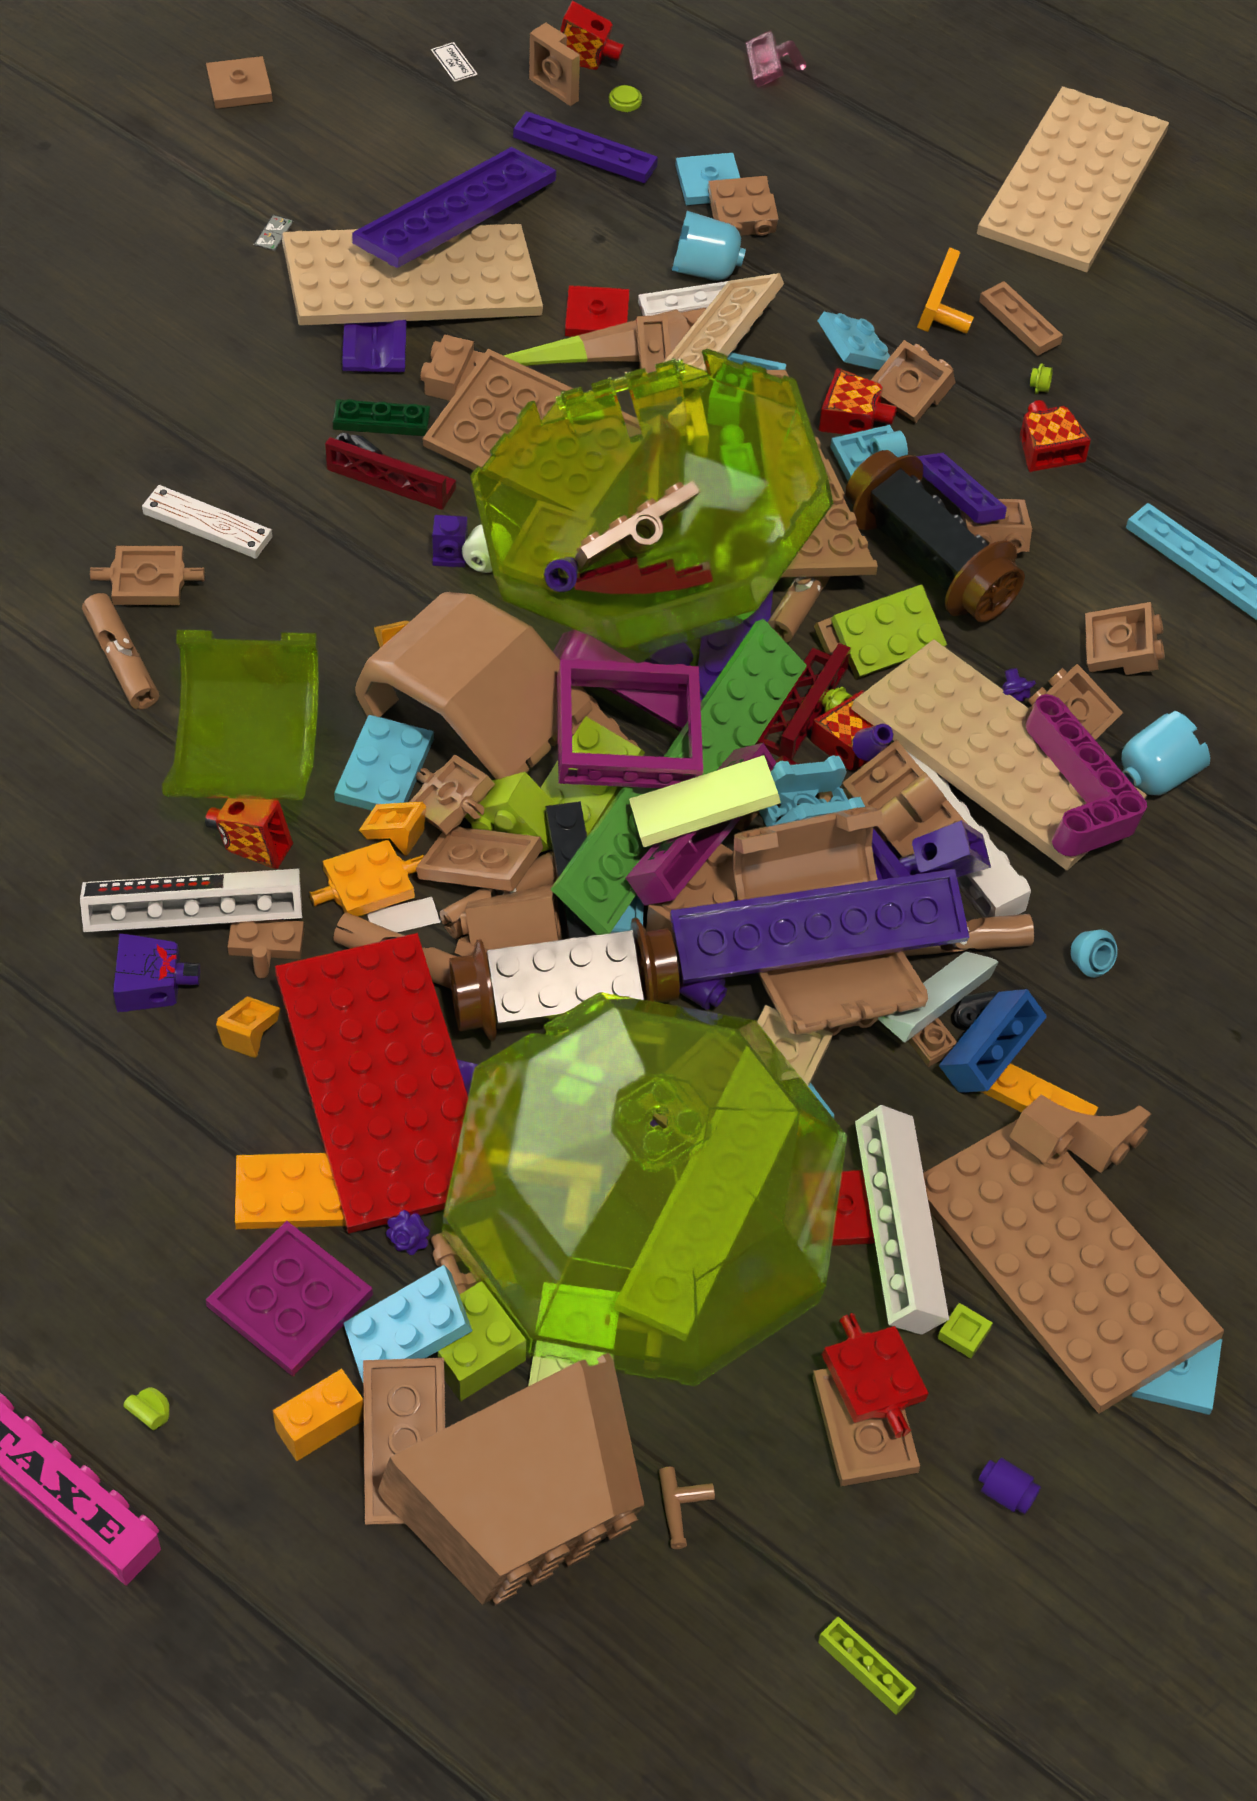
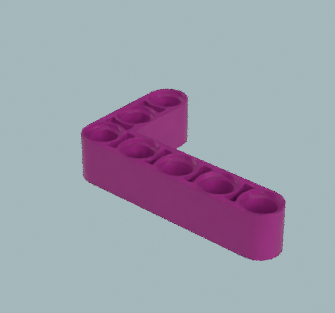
M577 629L563 633L553 651L559 660L577 658L587 661L614 660L617 662L636 663L601 641ZM605 688L679 732L688 722L687 692Z
M1049 694L1039 696L1026 722V730L1087 803L1064 813L1052 838L1054 849L1065 856H1077L1133 835L1147 808V802L1058 697Z

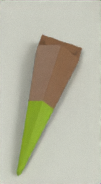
M706 307L681 313L675 309L656 314L668 315L671 352L703 314ZM636 320L504 356L524 366L572 362H640Z

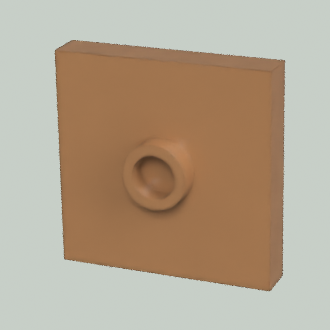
M263 56L206 63L215 109L273 102Z

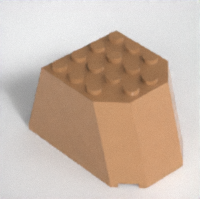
M610 1353L598 1357V1364L590 1367L585 1359L578 1361L390 1456L378 1489L381 1498L482 1605L490 1600H493L495 1605L507 1601L515 1596L517 1590L522 1587V1583L528 1580L532 1586L541 1583L554 1574L553 1571L559 1567L558 1564L564 1561L570 1567L584 1560L590 1555L589 1552L596 1548L595 1544L606 1537L613 1540L632 1529L631 1525L638 1521L636 1515L644 1507V1500L614 1361Z

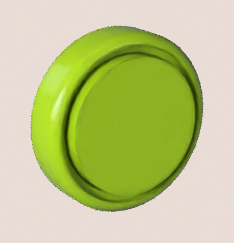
M628 85L618 86L611 90L609 103L618 111L631 112L641 106L642 94L635 87Z

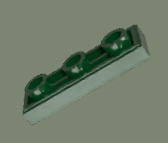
M336 399L332 421L333 430L425 436L429 428L430 406Z

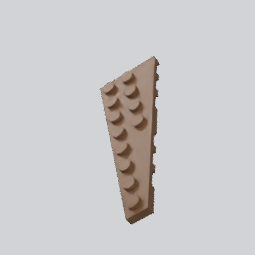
M754 370L753 383L779 577L876 575L877 561L873 560L867 548L868 542L865 536L861 535L856 525L857 519L855 514L850 512L844 499L845 493L829 460L825 459L820 449L821 443L818 437L814 436L809 426L810 420L807 414L803 413L798 403V395L786 370Z

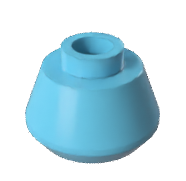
M1100 929L1083 932L1075 938L1071 945V958L1086 976L1093 978L1102 976L1112 968L1116 961V941L1113 935L1106 930Z

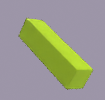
M839 1616L820 1634L818 1643L895 1715L914 1697L916 1687Z

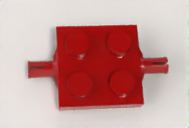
M850 1313L849 1317L848 1315L843 1316L839 1322L848 1339L844 1342L825 1347L822 1356L853 1422L857 1423L870 1418H887L895 1438H900L901 1435L902 1437L910 1433L911 1429L902 1411L910 1405L926 1401L929 1393L896 1326L873 1333H863L854 1313Z

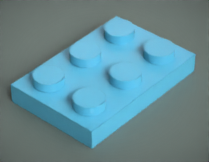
M368 715L334 792L335 801L371 811L376 804L408 802L417 781L416 774L420 772L433 743L434 731Z
M445 1265L343 1323L362 1382L363 1360L427 1358L472 1332L453 1276Z

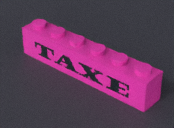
M0 1393V1478L127 1586L161 1551L157 1535L159 1529L145 1515H141L138 1518L128 1510L130 1507L128 1502L117 1491L111 1490L108 1493L99 1485L100 1479L89 1467L83 1465L79 1468L70 1460L72 1458L70 1453L61 1443L56 1440L50 1443L41 1436L43 1431L30 1417L25 1416L21 1419L15 1414L12 1403Z

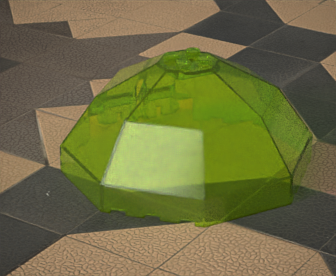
M704 349L702 350L706 371L683 363V359L676 360L672 358V360L655 364L656 371L646 373L645 368L628 373L624 372L625 376L613 380L612 377H608V379L591 383L593 390L583 392L582 387L561 391V395L555 396L556 402L542 420L535 401L528 402L516 417L517 423L508 434L503 433L492 447L490 458L482 468L477 466L470 475L493 575L503 601L618 648L642 652H652L739 626L760 607L834 504L828 475L796 379L786 375L783 378L768 374L767 370L763 367L745 361L739 364L727 360L725 354ZM629 389L642 433L632 437L628 435L616 393ZM691 481L695 482L700 490L698 496L687 509L662 523L663 532L660 539L645 557L638 560L642 568L673 558L676 570L709 561L714 582L681 590L649 594H606L575 590V587L567 592H556L546 584L544 571L547 565L554 560L565 557L574 558L578 553L576 549L582 545L581 541L597 531L601 536L610 528V523L623 515H626L628 519L631 518L638 511L637 508L652 498L658 502L660 498L666 495L664 492L676 483L682 482L685 486ZM637 533L641 538H644L642 534ZM618 549L580 573L629 557L621 549Z
M598 992L545 1024L544 1028L548 1035L530 1033L474 1068L443 1214L442 1233L478 1283L482 1281L524 1336L526 1339V1350L530 1356L541 1358L549 1356L571 1360L570 1363L572 1364L585 1359L590 1367L598 1364V1357L610 1353L615 1369L625 1370L627 1374L654 1379L656 1376L679 1380L681 1384L696 1386L820 1303L827 1283L847 1135L756 1020ZM652 1115L666 1116L668 1118L666 1122L668 1127L665 1129L660 1125L652 1127L650 1125L653 1119Z

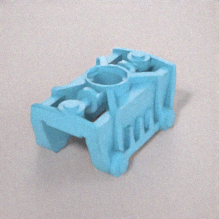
M833 755L824 762L790 765L789 761H779L776 763L771 771V775L781 801L780 808L774 805L759 810V813L768 827L843 810L865 807L861 797L847 799L843 789L840 788L847 771L840 756ZM831 791L833 794L829 802L815 797L820 792Z

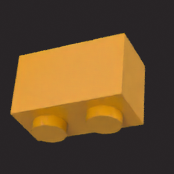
M340 1369L274 1409L275 1429L295 1460L298 1461L364 1421V1401L345 1372Z

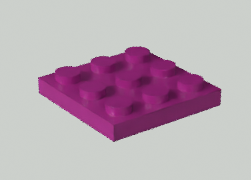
M286 1221L206 1299V1305L293 1377L344 1325L343 1323L349 1320L373 1296V1288L290 1222Z

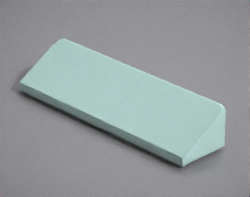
M965 951L923 983L928 994L925 1007L904 1012L895 1011L894 1014L878 1017V1020L903 1042H906L958 1003L964 996H967L992 976L998 961Z

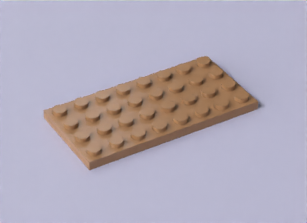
M1017 1119L923 1173L929 1209L1100 1414L1221 1339L1224 1329L1068 1152L1063 1156L1057 1153L1045 1164L1009 1137L1018 1121Z

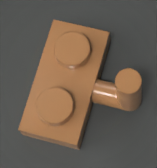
M264 920L233 922L230 927L228 954L252 956L254 973L258 978L263 979L269 974L271 958L301 959L305 930L304 921Z

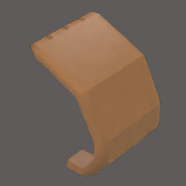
M455 592L440 594L367 660L356 682V696L367 717L368 715L381 717L399 700L393 689L395 687L441 714L495 779H502L521 772L527 773L529 768L525 762L526 760L530 767H533L551 750V746H555L558 743L557 676L560 665L559 658L532 626L474 594ZM571 686L572 721L574 725H577L593 708L589 701L591 697L582 686Z
M858 807L735 834L733 875L738 900L878 880L872 851L873 826L883 825L881 810L874 807ZM903 951L758 972L759 979L788 1031L797 1035L820 1031L824 1027L833 1028L859 1022V1019L868 1020L894 1014L895 1011L904 1012L925 1007L928 1000L926 987Z

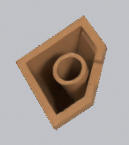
M554 884L468 902L465 908L466 913L460 914L463 935L469 934L471 945H475L476 940L481 939L484 948L488 950L561 940L558 899L550 890Z

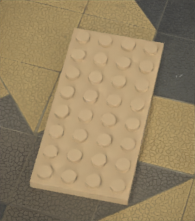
M1062 86L980 221L977 234L1088 272L1164 138L1169 122Z
M521 224L475 225L399 268L389 265L382 259L352 243V232L358 229L283 232L282 243L299 325L542 315L543 304Z
M933 639L854 700L851 708L873 726L879 724L889 725L893 730V741L897 739L905 750L1064 869L1069 870L1088 853L1085 852L1077 856H1065L1055 850L1052 845V838L1064 813L1087 803L1027 732L1026 722L1031 713L1028 710L1029 708L1011 695H1005L1003 693L1004 690L998 685L994 684ZM1135 787L1145 799L1147 795Z

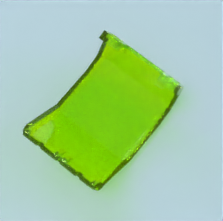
M177 630L176 644L180 650L181 665L180 714L174 763L162 782L163 794L167 797L303 799L313 774L318 716L319 675L318 638L316 633L281 632V641L215 639L210 630Z

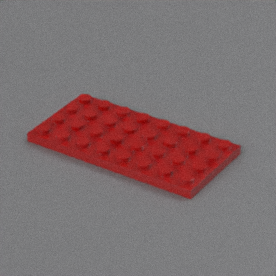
M418 933L275 966L276 977L348 1234L388 1224V1219L398 1216L402 1210L408 1211L410 1216L415 1213L424 1215L497 1196V1188Z

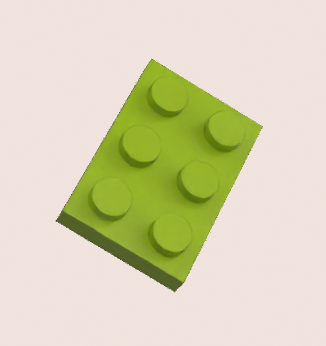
M922 584L838 613L831 618L840 643L851 647L849 665L855 679L905 662L933 639L944 647L947 645Z
M585 716L572 737V753L643 756L645 754L639 747ZM558 761L541 786V789L555 804L581 801L587 837L623 788L621 786L558 784Z

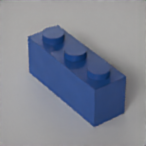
M1028 989L998 992L939 1064V1067L958 1092L988 1091L1047 1016Z

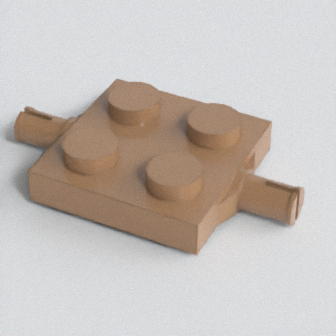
M116 546L115 559L111 566L91 567L90 580L111 581L113 605H180L181 588L185 581L204 582L205 568H185L183 563V546Z
M454 755L435 773H431L426 768L420 769L423 774L417 772L416 778L419 782L423 783V786L409 802H423L426 805L425 820L446 835L462 822L463 817L467 813L474 819L481 818L478 813L484 814V807L478 803L486 797L488 791L495 783L488 775L465 760Z

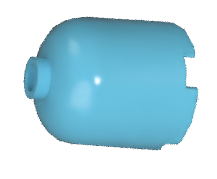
M687 211L672 271L716 281L727 279L733 273L735 266L741 267L746 249L740 247L741 236L739 231L729 223Z
M1173 711L1170 714L1166 713L1124 745L1121 756L1124 769L1123 774L1142 792L1148 795L1160 796L1209 766V749L1205 742L1201 745L1199 744L1197 738L1192 733L1197 730V727L1185 715L1178 711Z

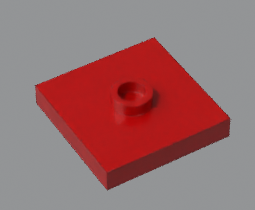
M569 285L565 336L574 337L627 323L629 289Z
M863 1170L803 1173L802 1187L810 1247L875 1243Z

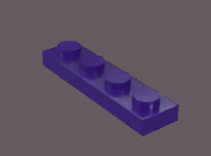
M937 453L916 456L923 463V476L948 497L974 522L989 524L995 520L1005 519L1007 507L947 455Z

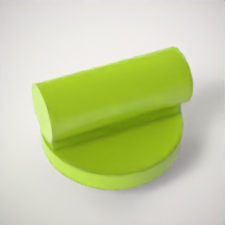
M149 1387L140 1391L136 1396L130 1395L124 1402V1408L152 1430L157 1429L168 1421L169 1402L155 1388Z

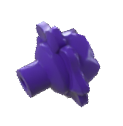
M1017 668L1004 671L1007 681L1001 688L1004 690L1003 693L1011 695L1019 702L1029 698L1030 688L1036 684L1035 680L1027 681L1026 678L1020 677Z
M402 1210L398 1216L388 1219L387 1223L390 1228L387 1230L386 1235L394 1243L397 1251L406 1250L409 1255H414L418 1249L428 1246L426 1237L430 1234V1230L424 1225L420 1215L415 1213L410 1216L408 1211Z

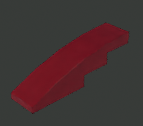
M634 556L578 573L574 587L575 590L606 594H649L681 590L714 582L709 561L676 570L672 558L641 568L638 557Z

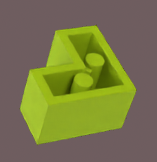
M526 772L493 780L495 785L488 791L486 797L478 803L484 807V814L478 813L481 818L474 819L468 813L464 816L470 822L473 829L541 837L543 845L541 852L552 849L545 808L546 806L556 804Z
M482 1281L459 1294L472 1332L438 1351V1358H444V1379L460 1402L526 1361V1339Z

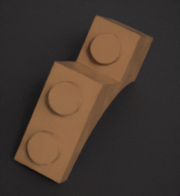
M1041 1094L1022 1111L1009 1137L1045 1164L1057 1153L1063 1156L1069 1149L1102 1173L1111 1163H1114L1116 1166L1119 1165L1129 1152L1130 1145L1136 1148L1143 1141L1148 1133L1144 1126L1151 1113L1138 1105L1135 1109L1121 1115H1087L1060 1106Z

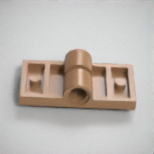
M691 481L685 486L682 482L676 483L664 492L666 495L660 498L658 502L652 498L637 508L638 511L631 518L628 519L626 515H623L610 523V528L601 536L597 531L581 541L582 545L576 549L578 553L574 557L579 565L578 573L618 549H621L629 558L637 556L638 559L645 557L660 539L663 532L662 523L687 509L698 496L700 490L695 482ZM637 533L642 534L644 538H641Z
M897 739L842 783L853 798L861 797L865 807H874L881 810L883 825H878L877 827L902 857L914 854L913 839L961 820L967 823Z

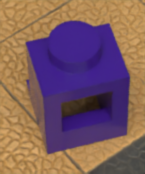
M435 515L432 534L433 566L465 568L466 562L462 555V546L468 538L467 517Z

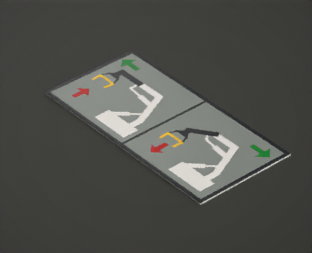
M273 214L253 245L275 251L282 240L283 232L288 231L294 220Z

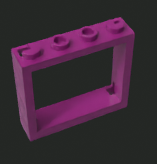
M577 658L570 660L560 659L557 676L558 784L664 788L703 775L699 666H686L684 664L663 665L649 662L625 663L614 660L587 661ZM571 686L687 692L689 758L572 753Z

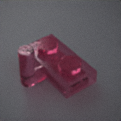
M771 30L745 42L753 80L757 87L772 82L784 75L780 58L787 54L797 70H803L807 65L793 41H787L777 46L776 39Z

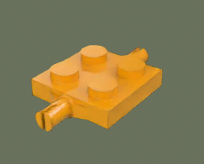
M388 839L322 861L323 870L329 880V886L310 891L311 902L313 906L334 900L342 907L344 913H350L358 917L415 898L414 887L408 875L417 872L416 867L424 855L422 854L403 861L397 856Z

